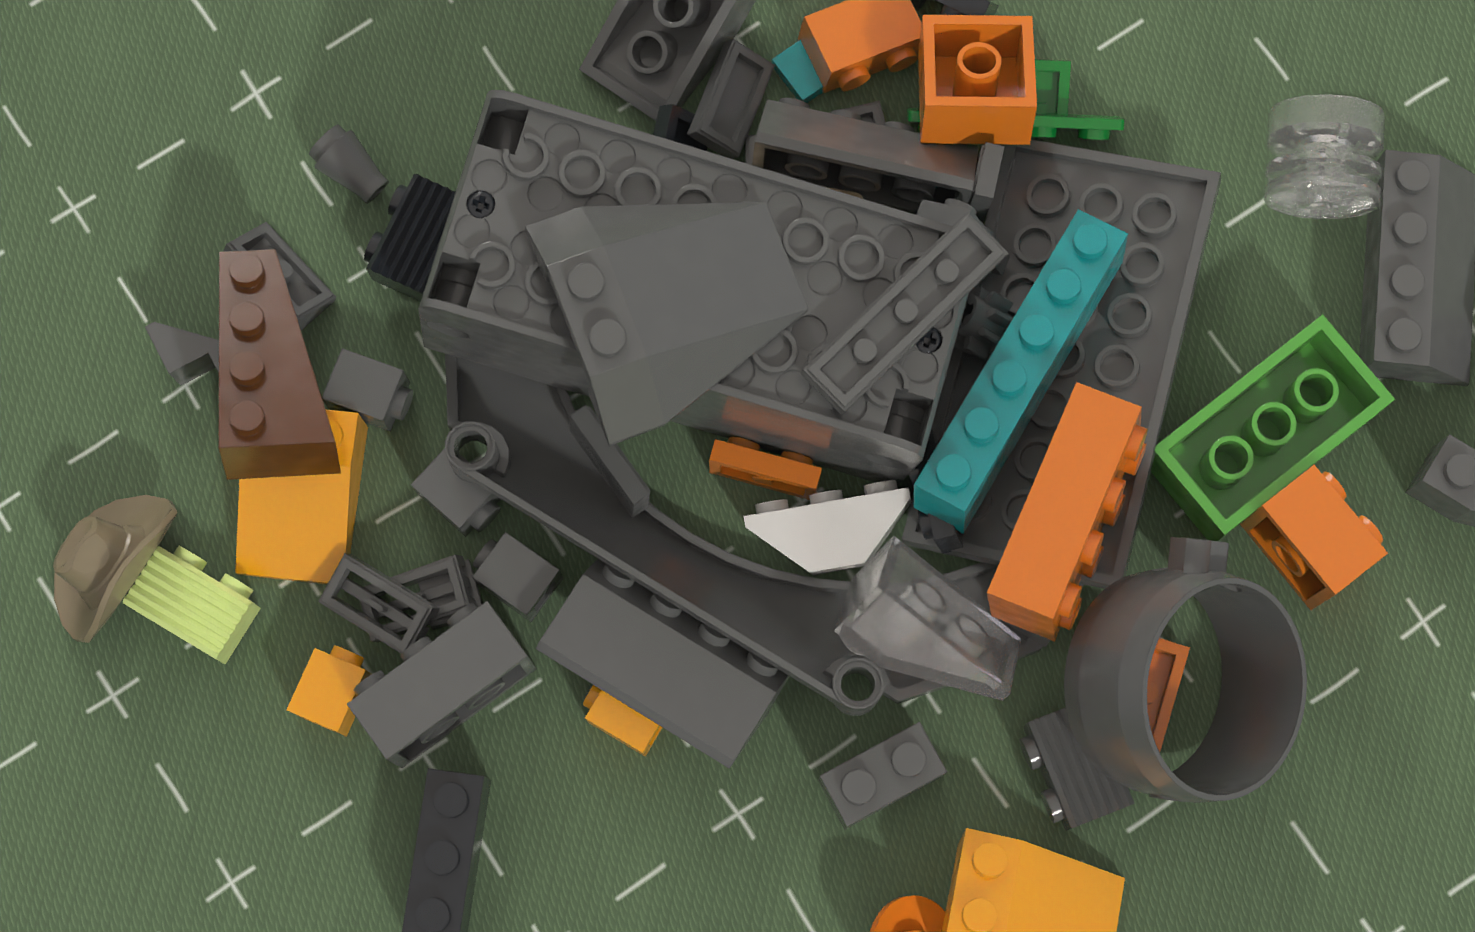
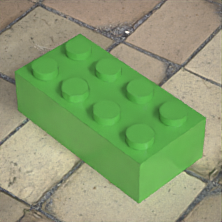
M1322 314L1159 442L1155 448L1151 473L1205 538L1211 541H1219L1274 495L1382 412L1395 398Z

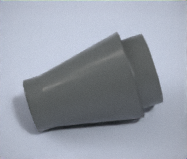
M339 124L329 129L309 152V156L316 161L315 169L358 195L366 204L374 200L389 183V180L381 174L353 130L346 132Z

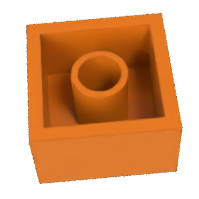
M923 15L918 50L920 143L985 144L988 142L992 144L1030 145L1037 110L1033 17Z
M1315 465L1311 466L1274 495L1241 524L1242 528L1310 610L1335 596L1388 554L1381 545L1383 537L1378 528L1367 517L1363 515L1358 517L1344 501L1347 496L1339 481L1329 472L1324 471L1321 473Z

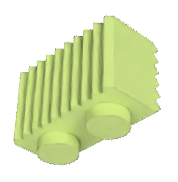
M178 545L173 554L158 546L153 556L148 560L147 565L141 571V574L137 577L135 584L124 597L122 603L216 660L226 664L261 609L255 603L248 600L254 590L226 573L220 582L203 573L202 570L207 562Z

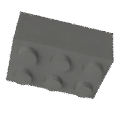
M488 601L480 607H477L474 602L464 606L447 620L450 629L433 641L428 636L416 641L400 655L404 661L387 675L382 670H379L365 678L354 688L357 697L348 702L347 705L386 760L401 768L405 767L537 669Z

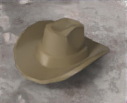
M150 495L118 499L94 510L88 517L78 521L55 556L53 567L55 570L54 601L62 626L74 640L89 643L112 616L161 543L178 512L172 501Z

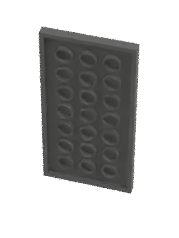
M1031 140L1030 145H1005L994 198L989 207L984 226L996 233L995 239L1008 252L1010 259L1003 276L989 273L970 293L975 294L978 287H982L989 292L994 290L1013 302L1011 309L1006 314L1014 318L1078 209L1128 233L1123 263L964 534L961 533L963 548L951 550L952 552L945 554L999 565L1074 386L1078 382L1141 406V426L1148 429L1144 441L1147 444L1146 450L1135 476L1125 473L1123 480L1126 481L1123 494L1126 496L1117 521L1113 527L1104 524L1101 532L1104 533V538L1101 546H1104V550L1092 578L1082 575L1079 583L1105 589L1115 581L1126 576L1154 462L1155 448L1159 441L1221 184V172ZM954 346L931 428L939 442L992 355L991 352H988L986 359L982 360L974 354L969 355ZM913 494L902 541L906 546L942 553L934 538L925 540L918 512L914 508Z

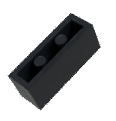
M428 768L402 932H468L491 780L485 776Z

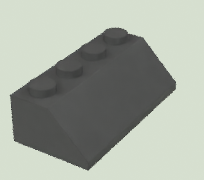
M781 98L779 102L767 99L755 138L753 166L822 187L856 192L862 195L865 200L917 214L922 199L943 204L946 199H956L968 203L975 180L979 147L969 144L920 143V133H915L913 127L901 122L890 121L880 125L862 121L863 119L860 115L847 110H833L831 113L810 109L806 102L794 98Z
M1385 150L1370 169L1359 357L1377 378L1468 386L1470 381L1475 278V174L1441 155Z
M597 559L582 575L536 647L541 653L729 769L768 715L789 678V675L600 559Z

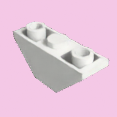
M889 480L864 485L865 495L843 499L842 490H832L809 495L810 505L789 508L787 499L759 503L755 505L756 514L744 516L745 527L812 575L867 566L912 501L909 487L898 489L896 480Z

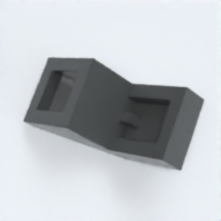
M157 322L145 326L168 373L181 386L214 368L219 373V340Z

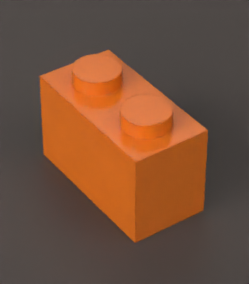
M846 0L805 16L798 40H801L823 85V92L826 93L839 87L842 91H849L866 83L874 73L887 68L890 72H898L918 60L922 22L911 0Z

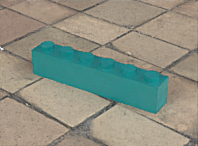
M1079 209L1077 210L914 484L915 509L927 515L929 513L953 525L957 531L964 534L1123 263L1128 233Z

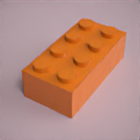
M1076 382L988 588L987 596L992 617L1054 642L1061 627L1067 630L1072 628L1082 603V598L1079 597L1082 586L1079 585L1081 576L1093 577L1104 550V546H1101L1104 538V533L1101 532L1104 524L1112 527L1115 525L1126 496L1123 494L1126 485L1123 477L1125 473L1135 476L1146 450L1147 444L1144 441L1148 429L1141 426V406Z

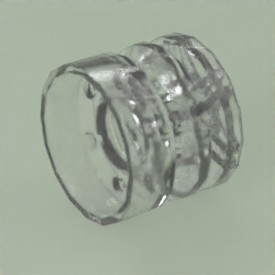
M1331 94L1305 95L1286 99L1273 105L1268 118L1267 147L1272 154L1278 157L1271 159L1266 166L1265 175L1269 180L1264 188V201L1266 205L1279 213L1313 219H1344L1362 216L1375 211L1381 204L1382 190L1378 182L1382 179L1383 169L1380 163L1372 158L1379 156L1384 149L1385 114L1383 109L1368 100Z

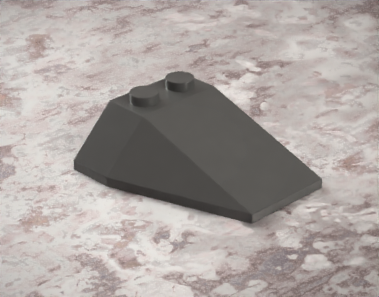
M766 202L578 207L525 226L545 282H551L589 381L588 393L609 446L665 426L808 311V306Z

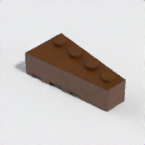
M276 249L219 252L218 448L227 480L341 474L336 442Z

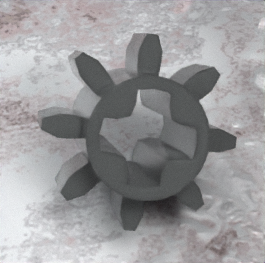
M978 287L975 294L969 292L954 346L969 355L974 354L982 360L986 359L988 352L993 353L1013 317L1006 314L1011 309L1013 302L994 290L989 292L982 287Z

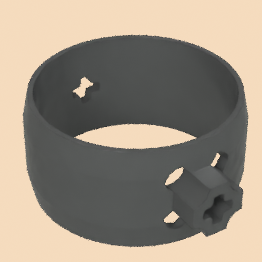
M1171 537L1168 567L1134 573L1115 581L1105 588L1081 617L1070 643L1065 666L1064 694L1070 727L1080 749L1095 768L1105 776L1134 791L1148 794L1153 798L1206 803L1227 801L1247 795L1268 781L1279 769L1289 754L1301 726L1306 702L1307 672L1305 655L1297 628L1284 606L1268 590L1256 583L1226 573L1229 543ZM1194 596L1207 612L1217 635L1222 661L1221 692L1215 717L1203 742L1184 764L1171 771L1163 760L1152 735L1147 709V683L1153 653L1165 626L1178 608Z

